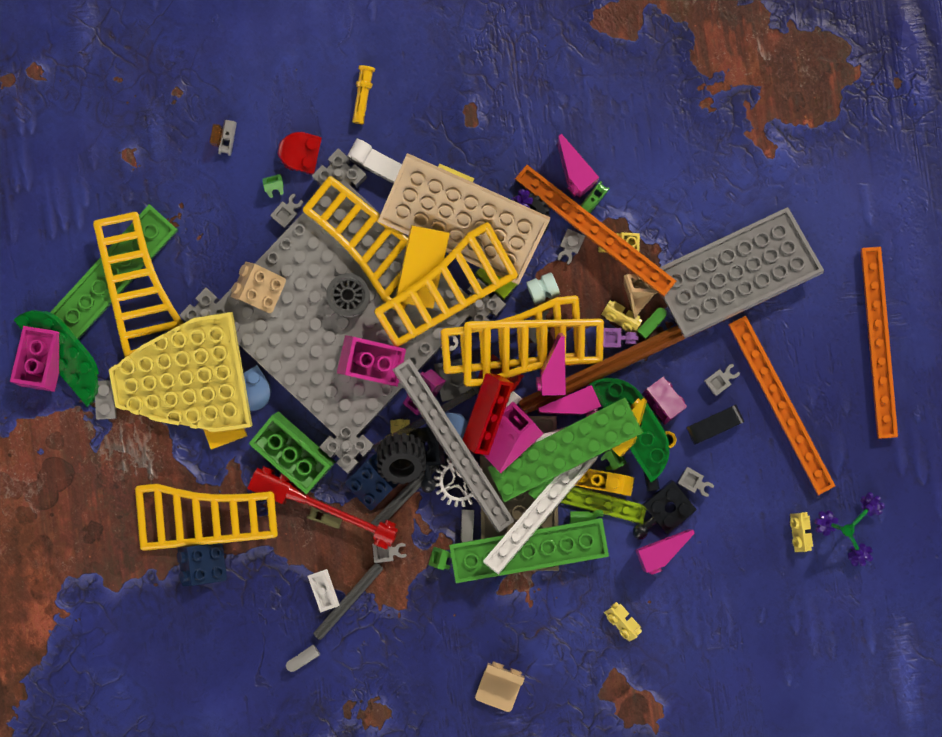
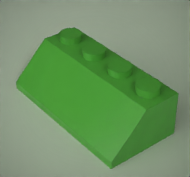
M280 412L273 414L249 442L256 451L306 495L336 463Z

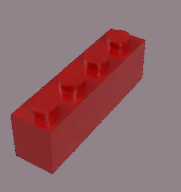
M486 373L462 439L467 448L473 453L489 455L514 386L513 382L501 375Z

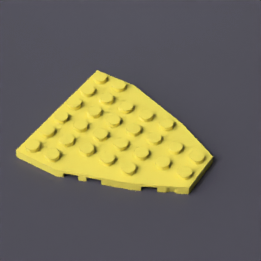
M233 312L195 317L141 345L133 353L109 369L116 408L129 410L133 414H140L154 421L173 425H185L194 429H206L210 432L253 426Z

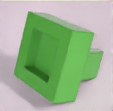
M281 174L263 178L264 190L270 198L273 197L272 191L275 189L279 190L280 195H283L284 186Z
M612 449L601 457V461L608 459L610 463L606 470H615L627 463L624 456L619 457Z
M433 547L428 565L441 570L450 569V565H447L446 561L447 558H451V553L441 548Z

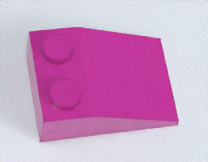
M561 134L558 137L557 146L566 182L569 186L567 189L574 197L577 195L581 198L597 184L599 176Z
M23 326L10 382L21 387L55 392L59 376V332Z
M558 333L540 371V377H536L537 390L541 392L542 396L566 395L565 336L563 333Z
M345 335L337 373L398 387L399 380L392 369L404 362L406 349Z
M590 385L540 407L537 411L538 414L574 416L586 414V417L596 413L601 404L593 386Z
M688 529L636 549L635 551L643 571L649 572L651 575L661 572V567L666 566L695 534L694 530Z

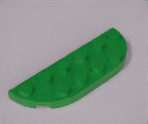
M31 310L17 316L14 321L21 330L23 326L59 332V374L86 406L91 405L98 393L97 375L99 371L95 360L60 318L48 311Z
M604 378L589 384L593 386L604 408L623 398L627 399L631 407L638 398L640 400L644 398L636 387L624 380ZM646 403L640 425L643 433L637 436L636 442L630 450L650 482H653L661 475L667 465L670 446L664 428L648 403Z

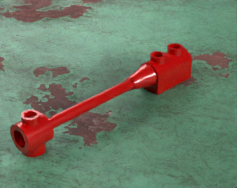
M265 466L262 469L257 468L247 489L255 493L273 492L275 501L285 505L287 499L302 504L306 503L374 533L373 540L375 541L373 544L386 550L393 545L399 530L395 528L396 524L389 520H385L384 523L380 522L378 526H375L311 498L293 485L285 475L281 473L279 477L273 475L274 470Z

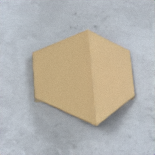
M635 274L624 275V287L635 319L650 299L658 292Z

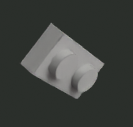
M111 380L98 381V393L95 396L96 420L117 419Z

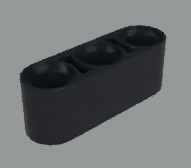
M736 404L686 427L695 445L743 423L744 419Z

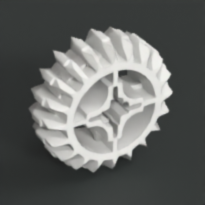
M447 458L448 465H441L444 468L442 471L436 469V472L440 473V477L434 476L435 480H439V483H436V487L440 486L441 488L436 494L438 495L443 492L444 495L441 497V500L443 501L448 497L447 504L450 505L452 500H454L455 507H458V501H462V507H465V500H468L470 505L473 504L470 498L474 496L472 493L469 494L466 483L463 485L465 490L459 484L450 487L456 477L454 472L460 478L462 477L450 459ZM450 469L453 474V480L444 486V475ZM455 487L459 488L464 497H454L447 491Z

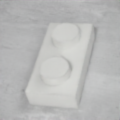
M327 569L308 576L320 612L340 606Z

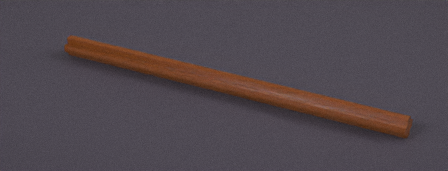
M678 325L606 358L566 377V395L686 338H684ZM537 391L522 398L518 404L521 410L528 414L566 395L542 396L541 392Z

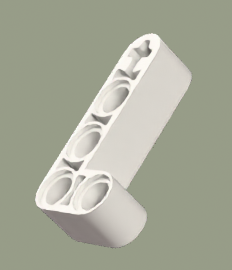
M358 138L347 155L353 163L393 184L402 166L397 161L372 149L371 145Z

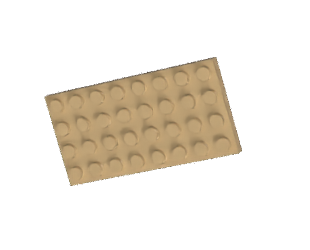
M407 153L377 222L408 236L411 225L449 232L447 253H450L468 232L488 222L518 273V277L511 282L519 285L550 221V217ZM484 232L475 237L496 275L504 277L509 274L487 233ZM468 243L461 251L465 260L484 269L470 243Z

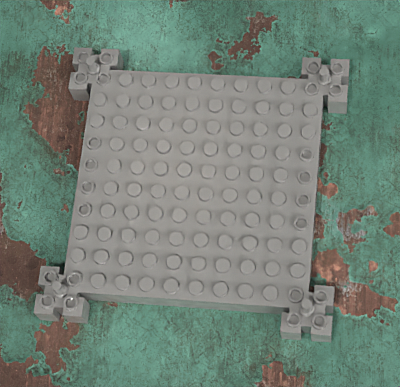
M339 148L328 158L329 167L326 169L322 165L312 175L313 179L320 186L329 176H333L377 211L351 187L353 185L357 189L367 179V175L356 164L352 167L348 166L351 163L350 159ZM331 185L312 210L321 216L340 192ZM346 197L327 222L336 229L355 204ZM361 209L341 235L350 242L370 216ZM303 212L255 263L286 279V283L272 313H267L250 304L230 297L232 294L231 289L220 300L208 288H205L195 298L199 303L195 307L189 304L180 316L187 322L195 317L233 312L238 344L337 436L335 439L329 436L320 448L331 458L337 455L340 459L336 463L349 474L359 464L355 458L359 454L365 457L375 447L364 435L360 438L358 436L404 387L400 381L398 387L337 373L345 335L394 346L374 313V310L385 302L380 298L362 268L349 252L325 229ZM377 221L355 247L361 256L366 253L385 229ZM392 233L367 262L373 273L400 241ZM406 246L378 279L384 290L401 271ZM441 273L438 291L447 307L451 308L458 304V301ZM341 274H355L361 277L369 288V304L365 311L358 316H340L328 304L327 288L330 282ZM477 279L482 289L487 287L480 279ZM472 286L468 288L470 296L459 287L465 299L475 294ZM397 288L390 295L391 298L396 296ZM346 291L343 294L345 300H351L354 296L352 291ZM496 294L491 298L487 295L477 300L470 306L399 346L406 349L404 361L410 358L419 372L442 347V329L461 327L469 318H471L470 321H490L488 317L492 314L496 318L506 307V304ZM436 301L433 309L426 308L431 318L442 313ZM408 304L404 310L415 328L425 323L415 305ZM393 308L384 312L398 338L408 333L405 325Z

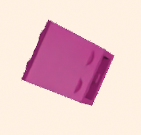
M512 401L505 408L489 455L484 456L502 473L540 438L543 432Z

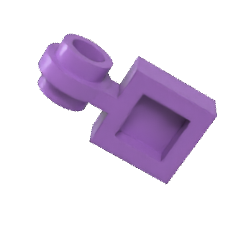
M604 328L603 348H621V341H625L626 345H636V341H638V336L635 332H626L625 336H621V328Z

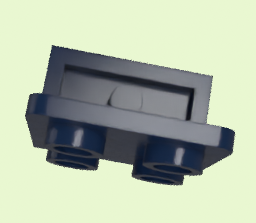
M377 453L370 457L345 483L346 487L369 510H373L400 484H393L392 481L388 482L380 476L377 469Z
M222 543L178 548L177 561L180 563L179 579L182 586L214 583L227 579Z

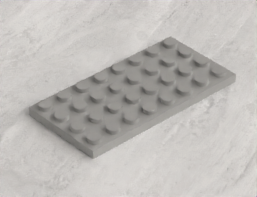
M788 207L659 267L676 280L675 285L663 299L684 338L690 337L824 273V269Z

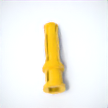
M359 65V78L356 81L358 89L352 123L363 125L368 93L373 86L371 81L375 68Z

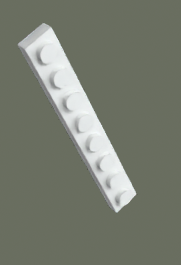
M598 456L555 477L488 554L483 563L499 575L598 459Z

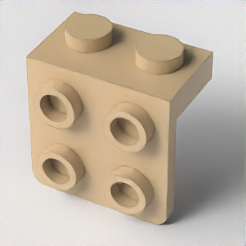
M245 262L240 268L237 282L232 286L230 297L250 304L267 313H272L286 283V279L257 264Z
M494 661L492 664L487 663L475 698L477 701L510 712L525 678L521 675L522 672L511 668L509 671L504 669V665Z

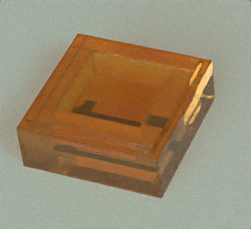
M213 124L210 144L215 147H219L223 130L217 124Z

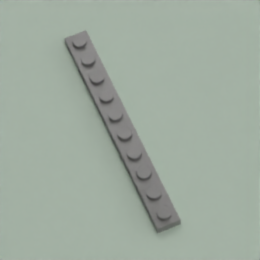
M411 359L405 360L392 369L495 530L500 532L513 523L514 519Z

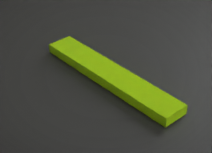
M573 487L560 502L593 512L595 510H603L605 515L643 524L646 509L642 504L578 487Z

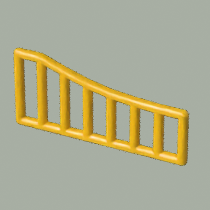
M329 176L303 207V212L325 229L349 252L362 268L380 298L386 303L392 299L390 295L398 287L401 271L385 290L378 279L407 245L408 236L379 223L385 228L366 253L361 256L355 247L374 223L378 221L380 214L333 176ZM332 185L340 193L320 216L312 208ZM347 197L355 205L335 229L327 220ZM362 209L370 217L349 242L341 233ZM392 233L400 241L373 273L367 262ZM401 303V305H402V307H403L404 309H405V307L408 305V304H405V303Z
M137 212L98 219L93 222L124 357L129 356L136 350H130L128 339L171 330L184 324L166 295L154 270ZM132 220L134 232L104 238L102 226ZM137 239L140 250L108 256L106 245ZM143 258L145 269L113 275L111 264ZM149 276L153 284L152 287L117 294L115 286L117 282ZM156 293L163 302L160 305L122 313L119 303L120 301ZM168 311L174 320L127 332L124 320Z
M486 222L468 232L447 257L425 277L396 297L377 307L374 313L393 345L399 347L516 279L518 273L492 226ZM484 232L487 233L509 273L498 279L475 238ZM468 243H470L492 284L483 289L461 253ZM455 258L475 291V294L466 299L447 268ZM440 273L444 276L458 301V304L451 308L447 307L432 281ZM424 286H427L442 312L434 318H431L417 294V291ZM408 297H411L425 323L417 328L414 327L401 305V302ZM393 307L408 333L399 338L384 315V312Z
M576 295L556 297L525 312L496 321L525 320L534 315L535 320H543L542 312L552 307L554 320L561 319L560 305L571 304L572 319H580L579 298ZM464 326L442 329L441 345L444 373H464ZM554 327L555 339L559 333V327ZM573 327L575 352L566 353V358L577 357V327ZM517 328L519 359H511L509 367L521 366V328ZM535 328L537 357H529L528 364L539 362L540 328ZM472 329V333L479 332L481 363L472 364L471 372L483 370V329ZM498 329L500 361L491 362L490 370L502 368V329ZM460 335L462 365L451 366L449 336Z
M603 319L465 322L464 385L466 387L481 386L485 374L490 373L491 329H502V373L497 375L507 379L525 372L542 369L547 358L548 327H559V333H563L565 336V366L596 364L602 361ZM596 326V356L585 357V327ZM566 327H577V357L566 358ZM510 328H521V366L509 370ZM529 328H540L539 362L528 364ZM472 329H483V379H471Z
M161 484L138 485L135 487L139 542L142 551L276 538L278 535L274 493L271 491L249 494H206L176 489ZM145 492H154L158 542L147 543L143 497ZM162 493L173 495L176 540L166 541ZM181 497L192 499L195 538L184 539ZM267 500L270 531L259 532L256 508V501ZM200 501L211 502L213 536L203 537ZM248 501L251 533L240 534L237 502ZM218 502H229L231 535H221Z

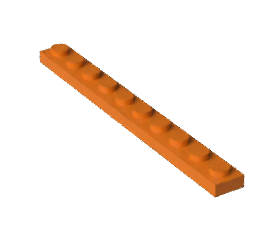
M526 165L515 178L517 183L535 197L539 196L540 200L544 201L549 208L663 297L675 285L676 280L530 166Z
M881 247L861 248L877 439L898 437L882 251Z
M747 316L730 323L728 326L816 494L820 495L835 487L828 470Z

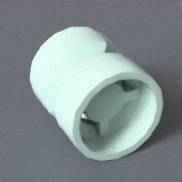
M551 272L542 275L540 280L535 278L526 282L535 305L544 302L546 297L552 299L560 295L559 288Z

